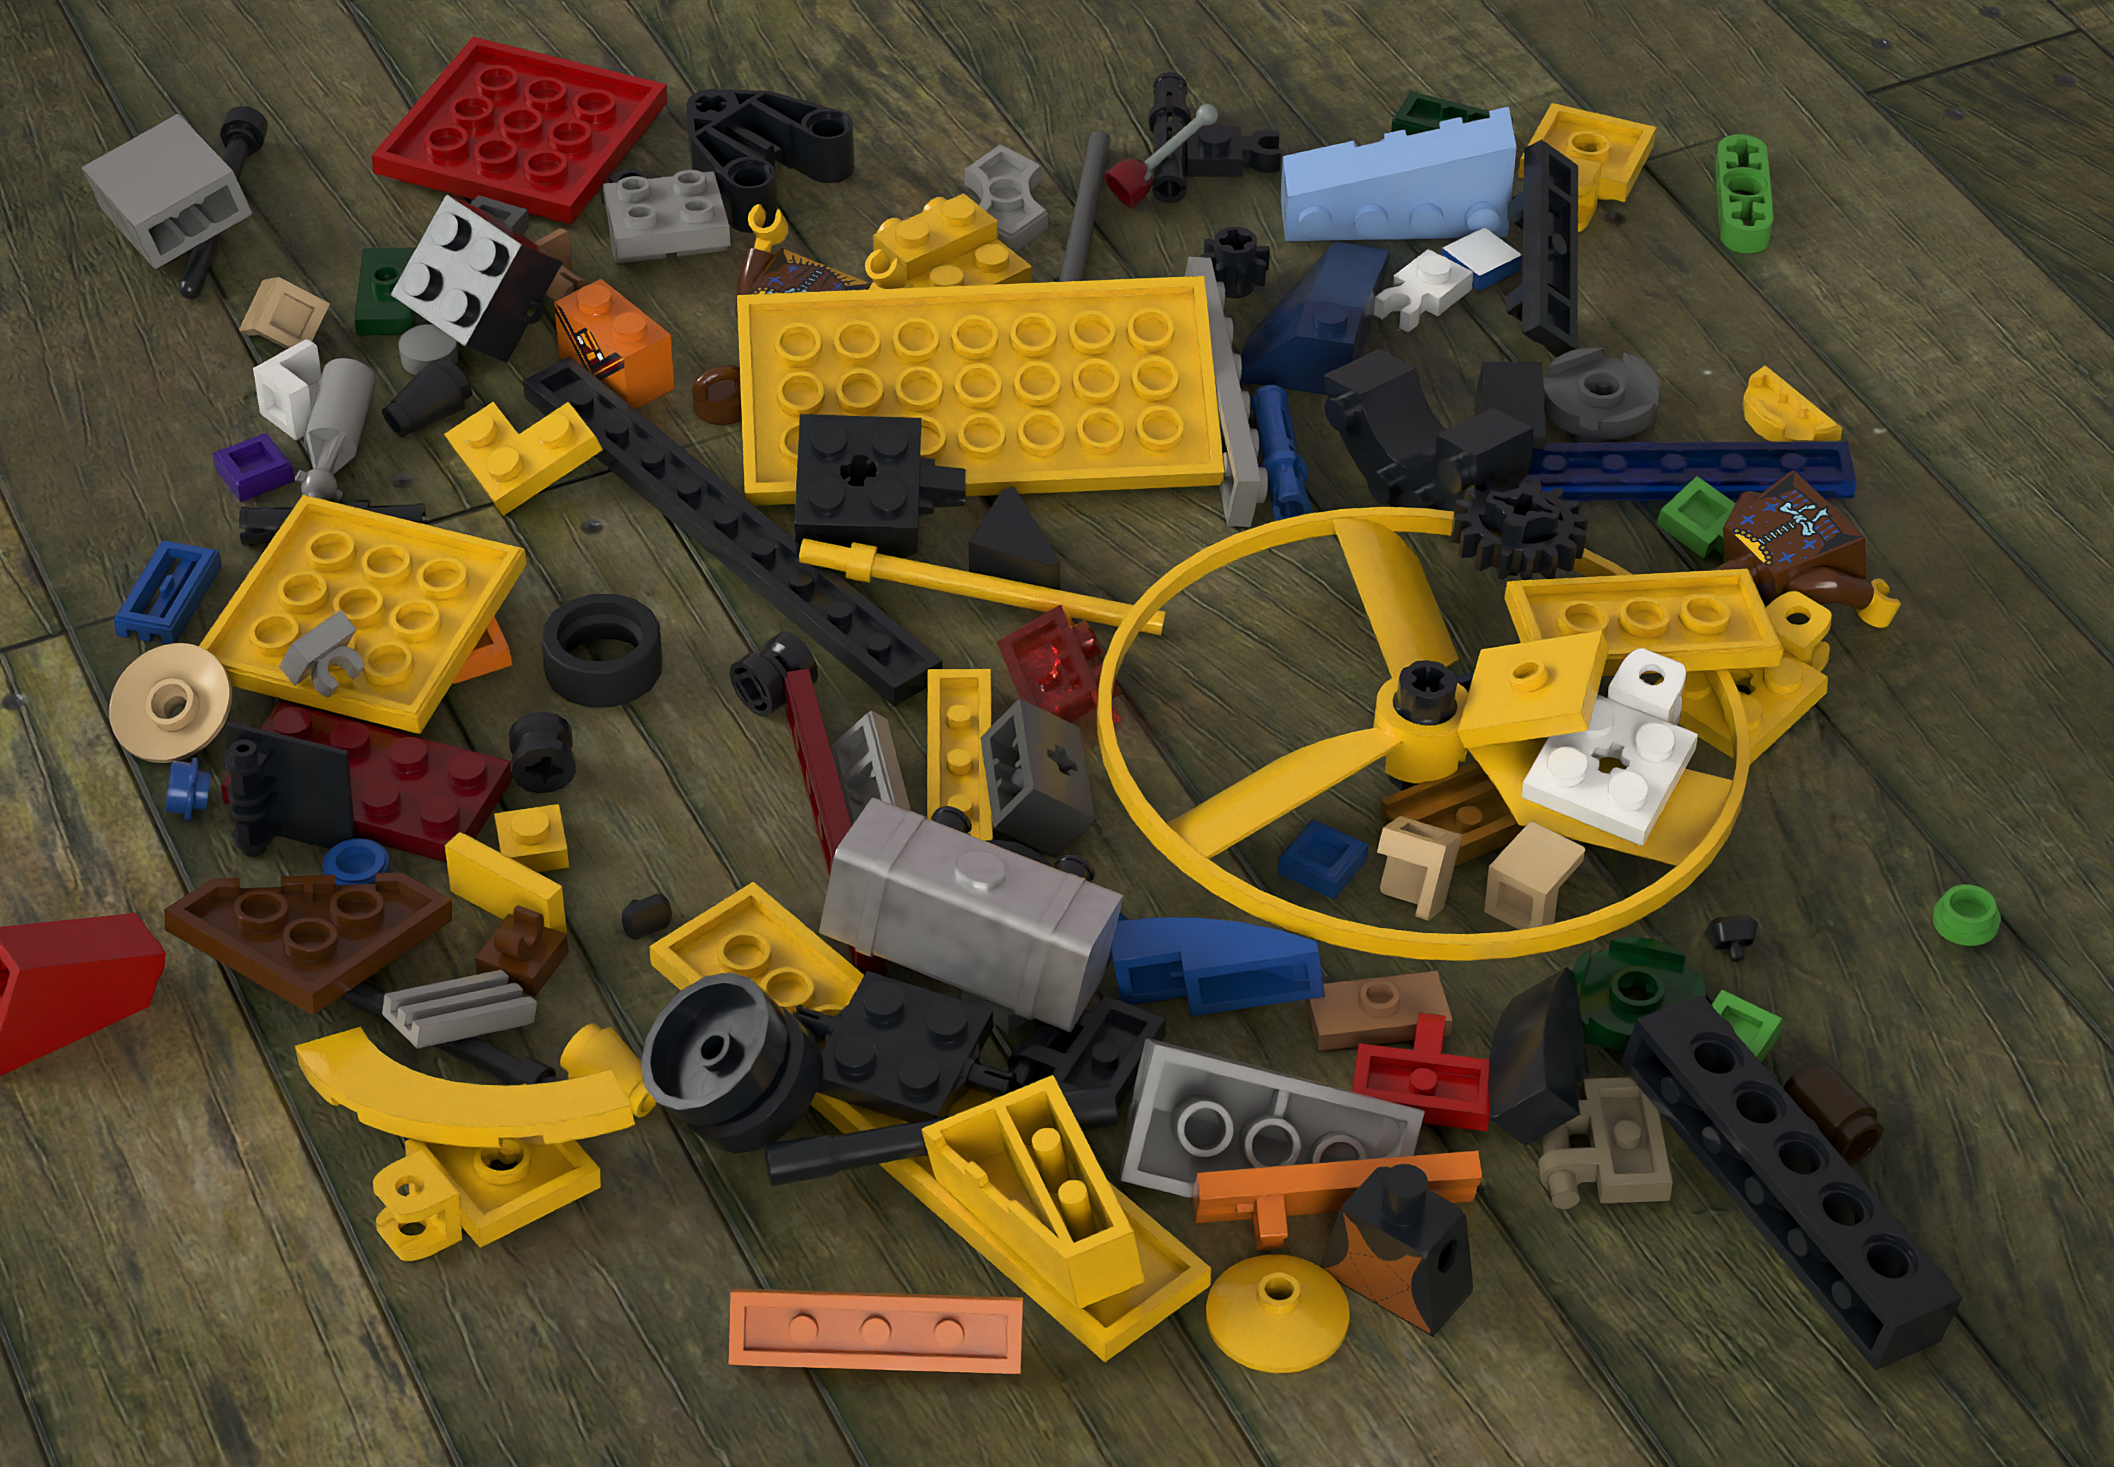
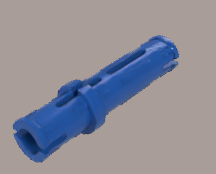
M1262 386L1256 390L1258 397L1252 394L1250 404L1253 416L1255 417L1260 450L1263 456V462L1260 467H1265L1267 470V490L1270 491L1272 514L1277 521L1300 516L1303 513L1310 514L1311 503L1305 487L1308 479V468L1304 457L1298 454L1295 431L1289 411L1288 395L1280 386Z

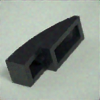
M1568 967L1514 997L1502 1012L1493 1036L1489 1057L1488 1079L1490 1118L1524 1146L1581 1115L1576 1083L1590 1074L1575 973Z

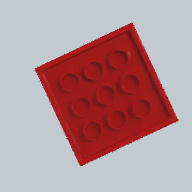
M472 37L371 155L373 173L397 179L404 183H413L444 191L455 196L475 199L479 195L527 209L529 214L545 217L552 221L572 224L667 104V84Z

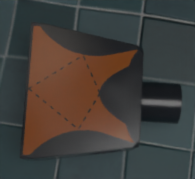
M1398 1164L1391 1168L1388 1166L1377 1167L1340 1209L1321 1263V1268L1330 1273L1338 1283L1434 1337L1473 1292L1466 1215L1459 1206L1427 1189L1428 1179L1420 1168L1411 1164Z

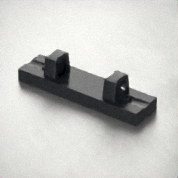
M1541 139L1524 148V192L1508 203V221L1523 230V284L1507 294V313L1522 322V334L1532 341L1542 344L1547 351L1559 357L1567 352L1576 350L1578 341V165Z

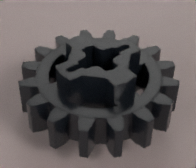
M1508 477L1507 485L1499 486L1491 479H1487L1484 481L1483 492L1469 487L1465 491L1464 500H1456L1451 542L1459 544L1458 555L1461 558L1476 556V570L1482 571L1490 566L1497 568L1498 579L1504 580L1509 575L1518 576V573L1522 580H1531L1532 573H1540L1547 579H1555L1557 567L1570 572L1574 568L1575 559H1582L1587 537L1588 517L1579 514L1580 503L1577 500L1562 502V489L1556 488L1545 492L1542 490L1541 481L1534 479L1531 483L1521 482L1519 485L1515 477Z

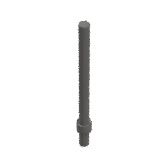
M1095 131L1089 136L1059 282L1083 280L1111 142L1110 136L1103 131Z

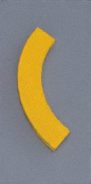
M361 1026L295 1046L301 1070L308 1082L326 1101L336 1107L341 1104L357 1112L359 1121L368 1126L393 1135L422 1142L460 1147L501 1148L503 1138L543 1135L545 1144H555L595 1137L635 1125L631 1103L612 1069L558 1082L509 1086L477 1085L432 1077L395 1062L382 1053L368 1039Z

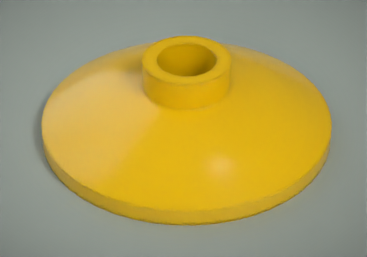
M1280 1254L1261 1255L1234 1264L1217 1278L1209 1291L1206 1301V1323L1216 1345L1228 1357L1239 1364L1262 1372L1293 1373L1317 1366L1338 1350L1348 1332L1350 1318L1349 1303L1338 1281L1320 1266L1295 1256Z

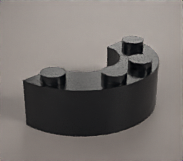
M1381 349L1324 375L1328 397L1324 404L1326 417L1330 425L1339 431L1352 459L1366 478L1372 496L1379 503H1389L1393 507L1427 508L1454 512L1456 500H1464L1465 491L1469 487L1483 492L1484 481L1487 479H1491L1499 486H1506L1508 477H1515L1519 485L1525 480L1533 455V427L1493 407L1446 430L1429 407L1421 389L1417 368Z

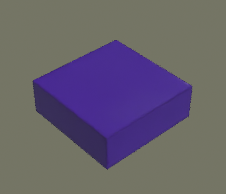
M267 433L212 453L215 470L240 502L295 482L292 464Z

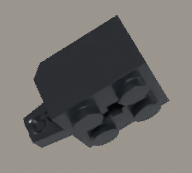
M800 414L795 540L802 544L805 538L849 548L855 542L878 547L877 553L898 558L917 553L919 515L933 514L934 507H959L965 505L966 469L935 466V459L921 457L922 418Z

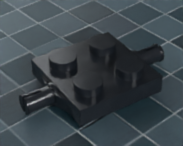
M866 971L849 1004L836 1016L807 1008L801 1004L796 1007V1012H793V1015L802 1021L818 1040L825 1042V1047L821 1053L823 1065L817 1093L906 1122H915L947 1116L952 1106L966 1095L970 1089L994 1097H1000L1014 1091L1017 1078L1016 1073H1010L980 1063V1052L994 1028L993 1010Z

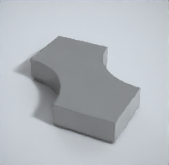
M1000 144L964 169V185L978 195L981 200L979 206L998 220V239L1012 251L1017 252L1048 229V213L1046 209L1031 196L1034 188L1042 182L1041 165Z

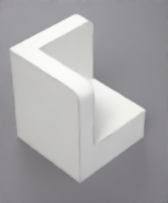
M309 339L301 341L253 368L260 414L296 441L305 436L322 377L317 345Z

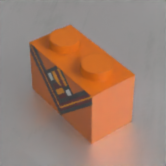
M599 279L554 302L559 357L563 360L571 356L634 409L675 389L671 334L605 281Z

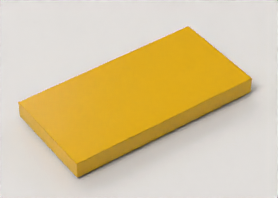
M1748 569L1507 581L1504 599L1520 642L1525 643L1602 630L1609 646L1602 676H1615L1625 658L1640 648L1682 663L1685 666L1686 672L1777 667L1781 664L1784 648ZM1646 671V672H1644V673H1642V674H1652V673H1658V672H1655V671Z

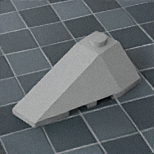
M1146 1038L1129 1103L1119 1180L1176 1195L1192 1197L1196 1175L1200 1172L1414 1156L1425 1111L1222 1056Z

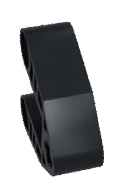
M709 89L699 91L688 98L686 108L692 170L701 172L714 171L728 223L735 230L754 233L749 226L748 216L751 209L757 204H761L766 212L765 223L762 228L769 227L774 223L777 212L775 161L821 183L841 182L853 174L855 168L853 122L851 117L844 112L772 91Z

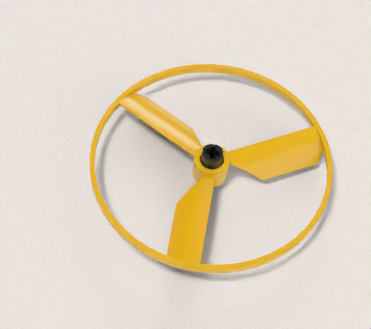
M1405 507L1350 508L1304 514L1270 522L1237 533L1202 549L1175 566L1154 583L1125 616L1113 636L1103 661L1098 688L1097 727L1103 763L1116 794L1132 820L1161 853L1182 872L1213 894L1253 916L1288 931L1332 945L1373 954L1420 960L1472 961L1503 959L1562 949L1594 940L1626 927L1661 908L1685 890L1711 864L1727 841L1739 815L1750 767V734L1745 708L1735 681L1728 669L1703 671L1720 700L1729 725L1734 752L1733 780L1685 768L1643 846L1522 798L1523 782L1549 737L1464 748L1457 730L1468 692L1457 683L1455 673L1447 669L1452 664L1458 662L1459 657L1420 560L1406 542L1395 533L1422 532L1451 536L1454 512ZM1337 534L1392 677L1383 684L1378 692L1373 728L1328 738L1282 756L1166 824L1148 803L1133 780L1117 744L1112 720V694L1115 679L1126 652L1139 631L1163 605L1182 589L1206 574L1239 558L1274 546ZM1585 548L1582 559H1575L1573 570L1586 577L1633 575L1619 565ZM1467 751H1469L1493 782L1519 826L1525 827L1530 821H1533L1565 838L1676 867L1654 884L1625 900L1588 915L1551 925L1509 932L1441 934L1379 928L1312 911L1257 889L1223 870L1209 859L1383 756L1386 757L1384 772L1387 773L1389 781L1403 791L1422 782L1439 780L1453 774L1458 770L1459 762H1466ZM1603 757L1598 759L1600 761L1599 771L1602 773L1610 774L1611 770L1615 767L1624 770L1627 768L1617 758Z

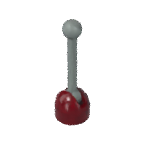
M1212 104L1201 105L1196 112V117L1146 161L1124 159L1115 164L1104 174V180L1114 196L1129 208H1134L1151 190L1153 182L1151 170L1203 125L1210 126L1214 124L1218 119L1216 107Z

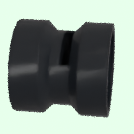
M780 632L763 644L760 654L748 653L732 664L730 668V679L737 696L751 712L759 716H768L785 704L784 677H787V672L809 669L813 685L817 682L819 674L817 664L810 650L797 636L790 632Z

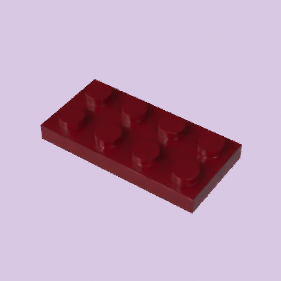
M281 701L277 703L260 728L348 751L356 839H369L382 846L446 863L445 845L459 832L475 839L513 779L511 761ZM230 773L221 784L224 804L228 805L230 800L227 789L231 783Z

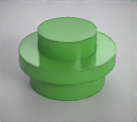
M1968 884L1950 888L1935 904L1932 917L1934 927L1941 936L1953 943L1964 946H1978L1991 941L1997 935L2001 922L2000 912L1994 897L1985 889Z

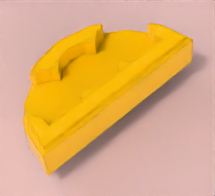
M1766 365L1750 376L1742 405L1745 420L1757 434L1775 444L1794 449H1823L1840 444L1842 427Z

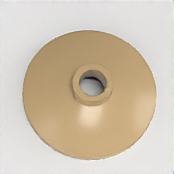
M173 643L149 650L139 656L125 669L113 689L109 705V718L113 733L128 752L142 760L154 763H170L186 759L205 748L224 726L232 703L231 681L221 662L209 651L199 646L187 643ZM186 704L183 711L172 718L174 710Z

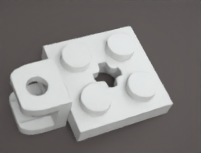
M1643 648L1630 653L1622 662L1609 685L1608 698L1597 694L1588 730L1549 736L1523 782L1522 798L1643 846L1696 750L1698 734L1677 726L1682 708L1681 694L1685 684V666L1680 662ZM1646 671H1655L1661 674L1664 680L1658 685H1651L1644 682L1639 676ZM1603 757L1617 758L1627 768L1624 770L1615 767L1611 770L1610 774L1602 773L1599 771L1600 761L1598 759Z

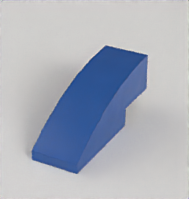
M1158 917L1117 922L1111 946L1120 1000L1122 1002L1133 1005L1188 997L1191 1016L1325 997L1317 941L1278 929L1238 921L1197 917Z

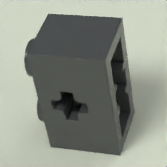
M1019 698L980 737L993 827L1002 833L1056 857L1070 842L1083 835L1095 819L1080 727Z

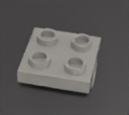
M684 170L676 173L674 176L651 179L631 176L623 178L617 183L603 184L604 202L615 264L666 258V253L674 252L676 257L727 251L728 246H731L729 223L714 171Z

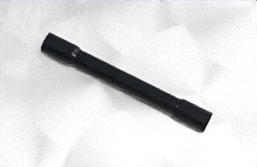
M1110 1084L1062 1092L1082 1131L1117 1125L1116 1101ZM954 1115L835 1136L820 1134L764 1144L771 1186L822 1178L832 1176L841 1170L926 1156L928 1151L921 1129Z

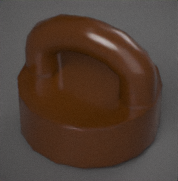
M734 365L717 366L706 370L697 377L692 388L694 413L699 419L715 425H729L742 420L740 367Z

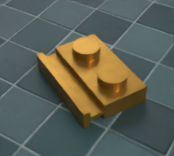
M1477 761L1459 767L1456 772L1445 778L1422 782L1381 799L1380 819L1384 824L1391 823L1402 816L1462 834L1455 866L1511 843L1524 829V827L1518 825L1506 802Z

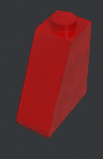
M136 913L0 927V1076L150 1007L158 978L164 971L166 952Z

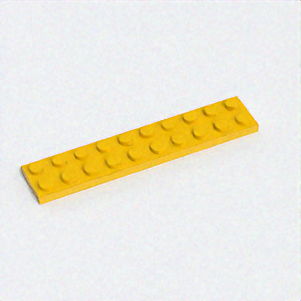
M755 882L748 884L649 946L651 965L679 990H683L703 977L730 972L751 978L780 1006L785 1007L792 1014L796 1012V1007L801 1004L807 1008L836 1016L849 1004L864 977V974ZM818 1040L820 1050L822 1053L825 1047V1042ZM970 1089L966 1095L952 1106L947 1116L959 1114L998 1097ZM817 1092L810 1103L844 1134L909 1123ZM929 1155L879 1164L1104 1362L1111 1359L1210 1286L1211 1267L1108 1181L1133 1229L1145 1282L1078 1310L935 1179Z

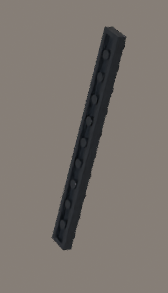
M571 356L523 380L524 398L545 416L569 402L593 432L603 449L594 455L595 458L894 707L928 688V669H943L942 659L833 570L799 563L800 543Z

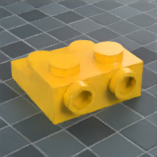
M964 193L949 200L944 197H936L926 204L922 213L902 221L896 217L890 218L873 235V251L881 249L890 258L888 269L896 258L905 267L908 279L903 288L1032 283V266L998 239V220Z

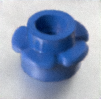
M192 758L191 763L172 761L165 812L184 814V821L191 819L193 809L206 810L211 772L198 771L199 761L197 758Z

